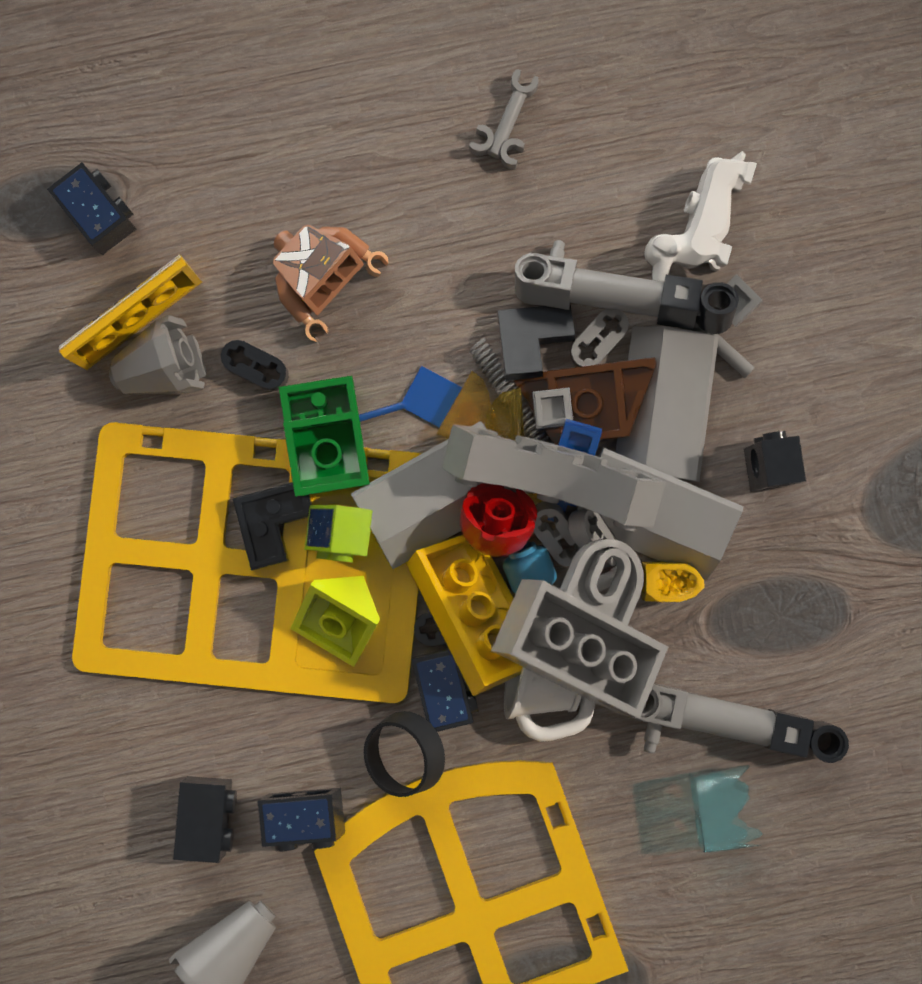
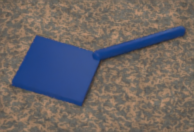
M421 366L402 402L359 414L360 422L405 409L441 428L462 387Z

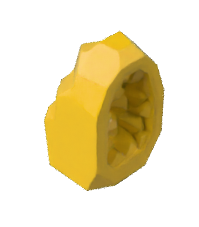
M642 562L644 586L641 591V597L644 601L682 602L695 598L704 589V579L694 567L686 563Z

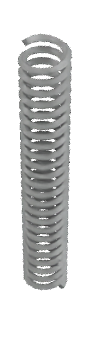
M481 339L470 349L469 353L473 354V358L476 359L479 368L483 369L482 373H486L485 378H489L488 382L492 383L491 387L495 388L498 397L502 398L501 402L505 403L504 407H508L507 412H511L510 417H514L513 421L518 422L517 427H521L520 431L524 432L523 436L546 442L549 439V436L543 437L546 431L537 434L542 429L536 430L534 429L536 424H531L535 421V416L528 419L533 415V412L531 411L523 415L530 410V407L520 410L527 405V402L516 406L524 397L513 401L521 392L510 396L518 387L507 391L514 385V382L504 386L509 382L505 379L498 383L505 377V373L495 378L504 371V368L502 367L492 373L502 363L489 368L499 358L486 363L496 353H492L482 359L492 351V348L479 354L489 346L486 343L476 349L479 345L486 342V339Z

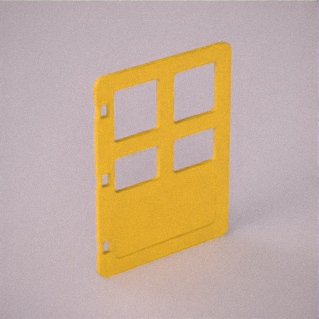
M116 422L108 423L102 427L98 438L72 653L73 664L78 670L89 673L384 703H398L406 697L409 688L419 588L406 564L407 562L392 569L371 530L367 556L354 555L353 562L317 559V551L304 550L308 518L284 524L283 540L289 559L286 562L251 570L246 550L231 549L225 544L233 469L238 465L285 469L290 475L289 483L293 482L286 439ZM144 435L163 437L162 449L142 447ZM256 446L276 448L275 460L256 459ZM364 447L367 463L368 457L389 459L388 472L421 455V453ZM136 454L196 460L205 463L206 469L199 530L195 543L182 544L122 538L117 535L116 525L123 466L127 455ZM368 470L370 483L388 472ZM363 486L310 494L312 505H341L358 508L351 493ZM122 563L182 569L192 573L193 582L186 643L182 654L110 648L104 645L103 634L111 568L114 564ZM225 574L271 578L277 582L270 658L266 663L219 659L213 655L220 580ZM364 576L380 621L354 667L290 629L314 580Z

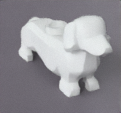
M743 151L731 160L716 157L708 161L707 167L701 176L697 192L691 191L686 201L684 212L690 215L683 234L655 235L646 245L644 256L645 260L652 265V280L664 282L666 274L668 275L673 263L686 268H695L703 263H709L710 269L715 272L720 270V267H725L728 264L732 246L721 243V241L727 235L730 227L731 190L740 192L743 183L750 184L757 165L754 162H744L746 154Z

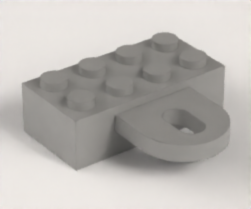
M599 539L585 544L575 554L560 589L543 580H521L491 651L614 713L640 719L668 646L628 626L644 582L643 568L639 557L624 542L614 539ZM612 557L616 561L617 571L608 592L605 595H601L597 589V581L606 560Z

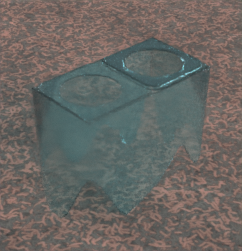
M750 765L689 773L698 844L704 852L762 846L745 844L759 838L763 833L759 829L747 827V824L737 816L750 799V795H748L749 786L738 780Z

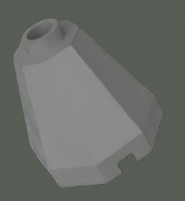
M167 315L155 320L112 359L111 369L109 370V378L113 386L121 390L123 394L129 395L183 394L204 389L205 382L199 381L200 378L206 376L204 360L198 341L193 334L185 336L181 330L187 327L183 319Z

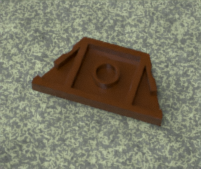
M656 358L543 371V377L514 380V382L529 402L533 412L532 392L570 388L574 421L601 428L602 435L600 440L629 437L655 370ZM563 427L545 429L553 444L558 445Z

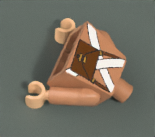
M305 225L295 236L288 231H282L274 240V248L279 251L273 259V264L279 271L275 278L279 300L298 323L303 322L306 326L305 333L307 337L315 342L318 341L311 335V327L315 324H320L327 334L328 327L321 320H314L310 314L313 312L318 316L364 265L361 258L366 262L367 272L373 277H379L381 272L372 266V260L378 259L386 266L389 262L385 253L381 251L370 252L368 250L369 245L345 227H321L317 229L311 225Z

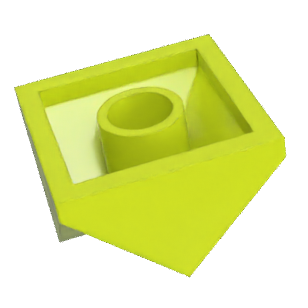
M364 576L314 580L290 628L353 667L359 660L380 621Z

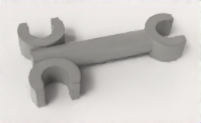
M516 69L511 77L513 93L495 134H493L488 126L478 125L476 134L485 137L487 141L482 145L475 142H470L469 151L477 156L488 154L493 158L500 159L501 163L508 169H516L518 161L510 158L507 152L514 149L523 153L525 143L522 140L508 138L525 99L533 96L538 88V77L536 76L533 77L532 83L529 86L520 85L518 81L521 76V70Z

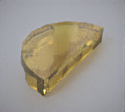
M471 371L436 434L437 436L449 439L453 424L471 427L480 421L483 424L486 422L491 408L490 394L484 380L474 371Z
M521 387L504 391L494 400L491 407L486 411V429L497 432L498 436L514 441L517 435L524 437Z

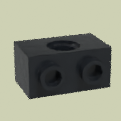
M786 431L763 434V437L754 438V444L744 448L750 492L788 487L806 482L799 436L787 437Z

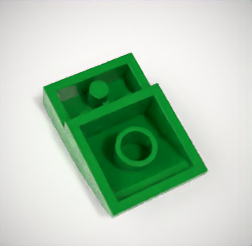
M353 376L279 387L284 418V432L295 497L370 485Z

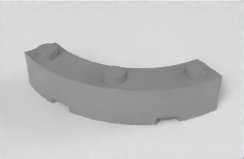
M454 424L452 425L442 469L456 476L455 481L457 483L473 487L477 486L478 482L537 493L538 499L549 503H559V500L606 516L614 520V526L628 531H636L637 526H654L666 482L632 468L614 469L607 466L608 460L581 451L518 435L514 441L498 436V433L493 430Z

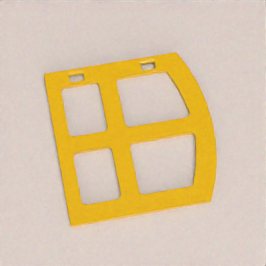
M530 760L490 761L445 770L440 780L426 791L407 797L386 794L365 806L344 822L345 834L337 841H334V846L315 849L314 851L360 984H392L388 974L391 968L460 942H465L469 945L483 984H514L511 982L494 936L495 931L500 927L565 903H572L576 907L591 948L590 957L521 984H596L629 971L553 762ZM422 778L415 780L404 786L409 788H416L421 782ZM531 794L535 796L560 863V870L554 875L495 897L484 899L480 896L452 819L449 805L454 801L475 797ZM558 803L565 824L552 827L546 808ZM419 815L425 820L455 909L449 914L390 936L378 938L371 926L350 866V861L391 829ZM598 914L605 935L593 938L586 919Z

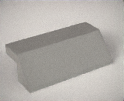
M667 326L632 328L628 361L655 357L656 367L629 437L617 438L615 453L682 481H700L719 336Z
M481 421L471 426L486 429ZM449 439L372 481L370 485H365L351 493L358 508L373 510L370 530L374 534L392 569L407 562L415 551L440 543L461 531L460 514L462 504L467 497V492L473 486L457 483L455 481L456 476L442 469ZM504 486V489L516 492V488Z
M604 448L600 458L608 460L607 466L614 469L632 468L666 482L653 527L637 526L636 531L623 530L613 525L614 520L599 514L616 539L624 542L634 551L660 562L686 563L694 567L702 578L707 581L723 557L744 506ZM577 506L575 511L582 510L585 508Z

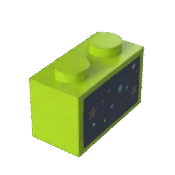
M310 505L304 550L317 551V559L353 562L354 555L367 556L373 510L341 505Z

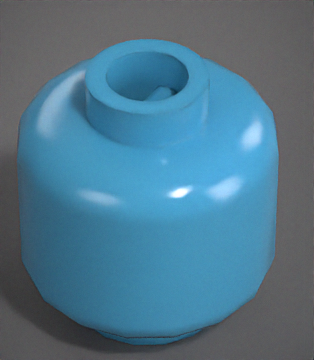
M533 541L527 542L522 549L509 555L503 563L505 575L511 590L515 594L522 579L543 580L551 585L557 579V572L549 551L543 546H536V543Z

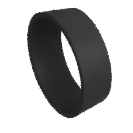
M399 711L386 717L370 731L364 744V761L370 777L380 789L393 796L407 797L432 788L440 780L445 766V752L439 734L425 718L413 712ZM384 726H396L404 729L420 746L424 757V774L416 788L401 785L386 771L380 758L378 745L379 736Z

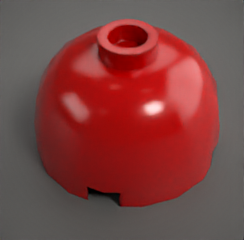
M481 483L472 487L467 492V497L463 501L461 508L460 527L465 540L474 550L492 557L509 556L522 549L529 541L535 528L538 511L534 501L520 489H516V492L504 489V486Z

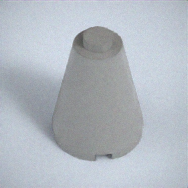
M261 900L256 905L248 901L176 951L169 958L170 964H179L174 971L185 984H243L276 929L272 922L276 915Z

